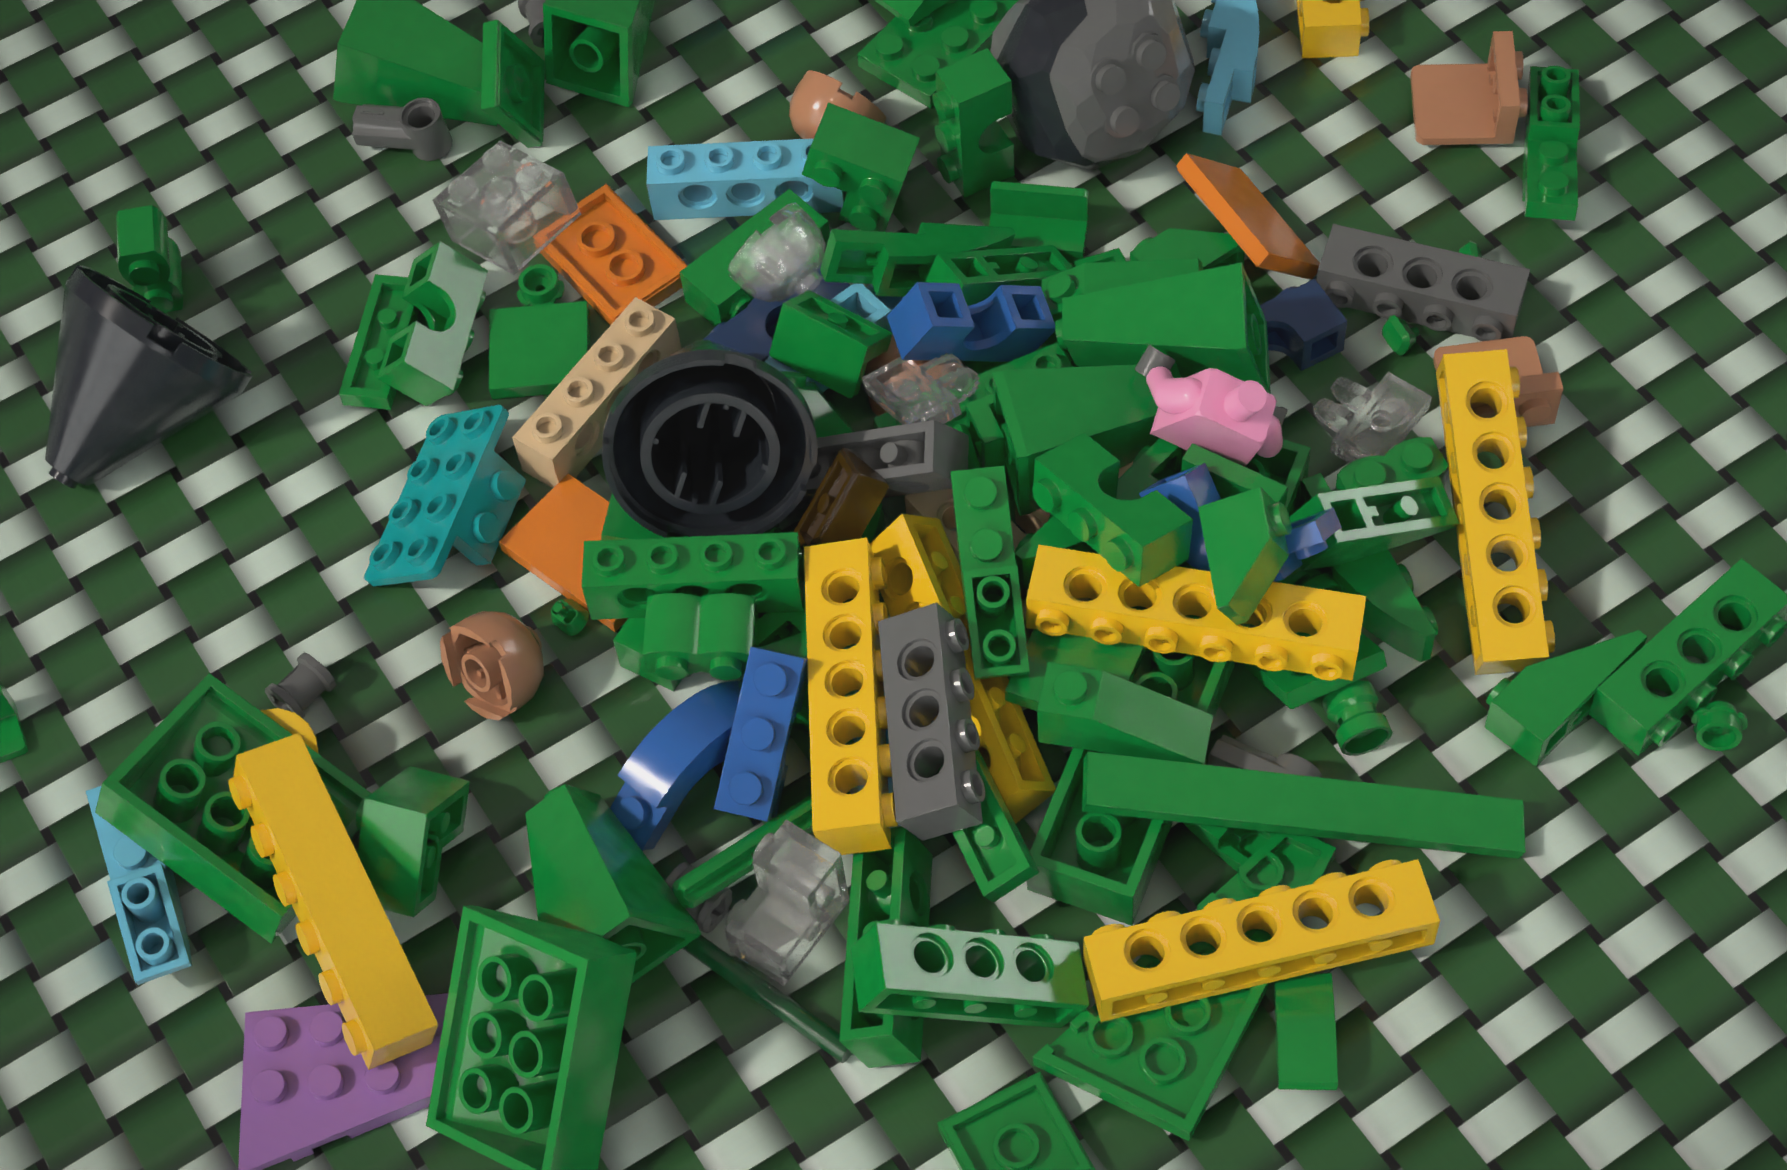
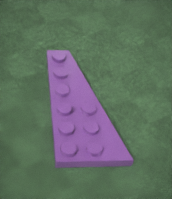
M448 993L425 996L438 1022L432 1044L368 1070L362 1055L354 1056L346 1044L342 1032V1023H345L346 1020L338 1004L245 1012L238 1170H263L290 1158L294 1162L314 1154L313 1149L346 1135L350 1138L356 1137L429 1107Z

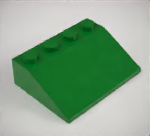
M209 673L103 781L95 813L272 944L295 918L296 913L292 904L285 907L277 895L273 882V875L277 874L269 856L262 858L257 852L251 836V826H254V822L247 808L239 810L236 806L228 782L234 776L236 755L286 738L292 734ZM306 745L353 844L361 831L356 828L358 807L361 801L370 795L371 792Z
M463 906L426 1126L512 1170H598L637 952L595 934L479 906Z

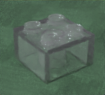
M499 141L491 149L487 150L481 158L458 178L453 180L448 187L432 200L451 241L513 275L521 270L581 215L563 172L502 141Z

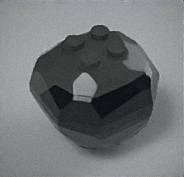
M1019 0L1005 14L992 36L991 53L1012 83V114L1007 115V118L1017 138L1028 150L1038 156L1088 170H1096L1141 152L1185 107L1195 72L1193 56L1174 0Z

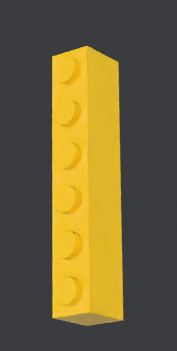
M297 733L236 755L234 776L228 781L231 795L238 809L243 810L247 808L254 822V826H251V836L257 852L262 858L269 856L277 874L273 875V882L281 903L285 907L292 904L300 921L296 924V933L302 949L308 956L315 954L323 972L318 975L319 983L327 1002L330 1005L338 1003L346 1020L345 1023H342V1032L350 1052L354 1056L361 1054L368 1070L432 1044L438 1022L301 734Z

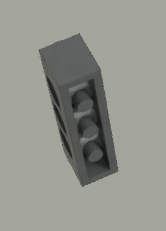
M1333 224L1318 268L1317 282L1336 307L1357 309L1377 314L1385 319L1395 315L1407 322L1424 325L1432 330L1449 331L1475 337L1480 341L1513 338L1524 300L1530 269Z
M936 420L819 437L817 438V464L813 466L806 484L807 493L794 510L807 509L842 447L850 450L885 479L889 488L883 498L952 489L951 471L968 469L969 435Z
M937 602L878 621L896 822L922 841L982 824L980 802L985 799V787L976 765L975 750L979 749L980 739L977 728L971 718L970 700L974 698V685L970 674L966 670L964 651L969 648V638L964 624L960 619H955ZM943 765V767H942V769L940 770V772H939L938 774H936L937 771H938V769Z

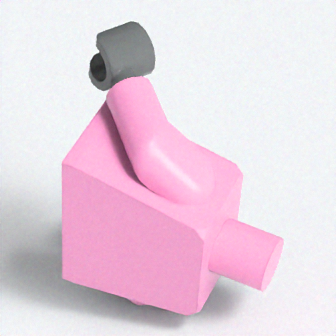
M1148 345L1136 365L1135 371L1146 377L1148 387L1158 406L1150 434L1185 450H1188L1192 443L1244 467L1256 453L1261 457L1271 458L1280 452L1283 444L1281 426L1288 409L1277 407L1276 398L1272 394L1267 393L1261 384L1252 380L1244 382L1213 368L1205 369L1186 378H1173L1170 370L1176 360Z

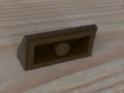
M842 447L839 450L794 532H798L800 547L803 552L806 546L860 539L889 488L888 483L881 475L846 448Z

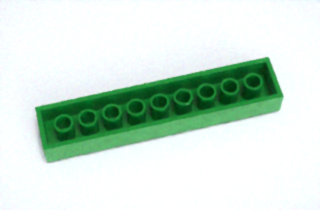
M1283 439L1282 448L1277 455L1271 458H1264L1256 453L1245 467L1288 486L1286 510L1290 517L1295 513L1299 503L1301 481L1308 477L1311 447ZM1186 561L1178 565V567L1196 569ZM1141 606L1132 607L1133 609H1136V610H1145V609H1147V608L1141 607ZM1187 615V616H1186V617L1192 618V619L1202 618V617L1197 616V615ZM1240 624V625H1242V626H1244V627L1250 628V625H1251V624ZM1147 648L1132 682L1212 714L1214 720L1236 662H1212L1201 656L1177 652L1162 654ZM1073 748L1030 850V854L1040 873L1027 880V890L1133 926L1173 821L1083 812L1084 757L1087 752H1103Z

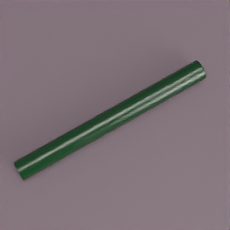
M700 935L682 948L841 1063L846 1062L852 1055L839 1042L840 1033L703 935Z

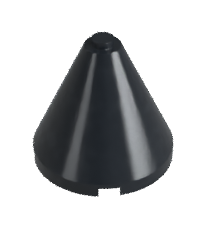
M77 265L65 282L45 460L52 466L49 474L62 484L73 489L79 483L90 486L235 398L244 391L253 377L250 375L251 371L237 358L180 318L176 317L174 319L152 306L150 304L151 300L114 279L83 265Z
M709 340L695 341L636 375L622 389L613 402L605 421L602 440L603 468L606 480L615 499L632 519L649 531L664 538L667 536V531L688 537L762 534L783 521L802 501L807 493L806 484L813 466L817 464L818 456L814 420L810 408L798 388L779 370L766 362Z

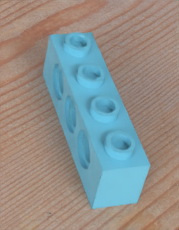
M813 139L648 146L646 185L654 220L754 216L788 189H791L818 213L841 212L845 201V191L823 186L814 179L802 175Z

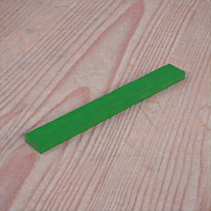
M1087 752L1084 757L1083 812L1519 859L1526 852L1523 800L1096 752Z

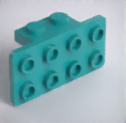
M494 405L444 414L431 422L427 428L426 439L420 453L408 470V479L401 495L389 512V521L378 545L371 552L370 563L364 575V579L372 586H382L433 579L440 574L452 545L476 566L491 564L499 541L504 534L526 482L522 475L494 451L509 417V412L504 407Z

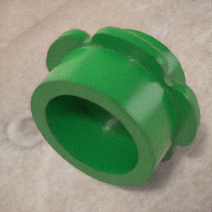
M535 264L527 267L520 274L518 280L520 290L517 291V297L524 306L554 304L556 299L562 298L565 286L563 281L558 279L559 276L552 267L545 264Z
M1714 701L1706 704L1703 708L1695 711L1691 718V722L1694 724L1693 731L1696 733L1698 743L1714 751L1730 750L1738 746L1742 740V731L1747 729L1748 726L1745 714L1736 712L1732 704L1724 701Z

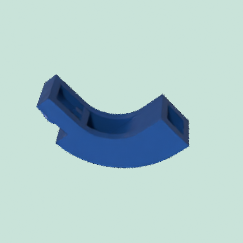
M1206 463L1161 479L1141 491L1139 495L1144 497L1157 490L1193 519L1189 560L1186 562L1198 570L1210 571L1198 507L1221 500ZM1333 507L1291 522L1292 532L1289 535H1285L1289 557L1273 582L1285 579L1303 565L1301 559L1315 555L1328 548L1326 539L1342 528Z
M728 681L718 683L699 691L682 702L649 732L619 772L618 776L625 783L610 809L642 851L655 848L681 802L692 787L713 767L725 761L742 682Z

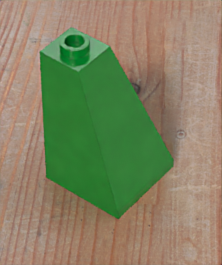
M356 0L337 45L333 100L361 106L363 104L404 107L407 103L417 98H429L439 104L442 114L446 119L497 126L498 124L481 110L483 47L481 41L415 0Z
M546 0L543 3L546 83L630 107L635 96L655 0Z
M1242 262L1062 298V319L1055 322L1056 337L1060 349L1068 350L1076 367L1138 364L1148 345H1151L1176 360L1175 363H1177L1181 378L1213 368L1244 382L1249 380L1256 381L1263 386L1267 393L1271 394L1267 321Z
M1174 363L1170 370L1173 378H1181L1177 363ZM1137 364L1011 369L992 372L994 416L1004 436L1005 467L1020 516L1031 514L1041 509L1032 498L1036 457L1085 432L1120 460V469L1132 463L1144 446L1148 444L1153 445L1159 439V437L1150 434L1158 406L1148 387L1146 377L1135 371Z
M564 784L547 792L541 802L525 813L538 921L595 934L637 952L631 983L701 935L698 924L686 908H683L678 903L671 888L600 794Z

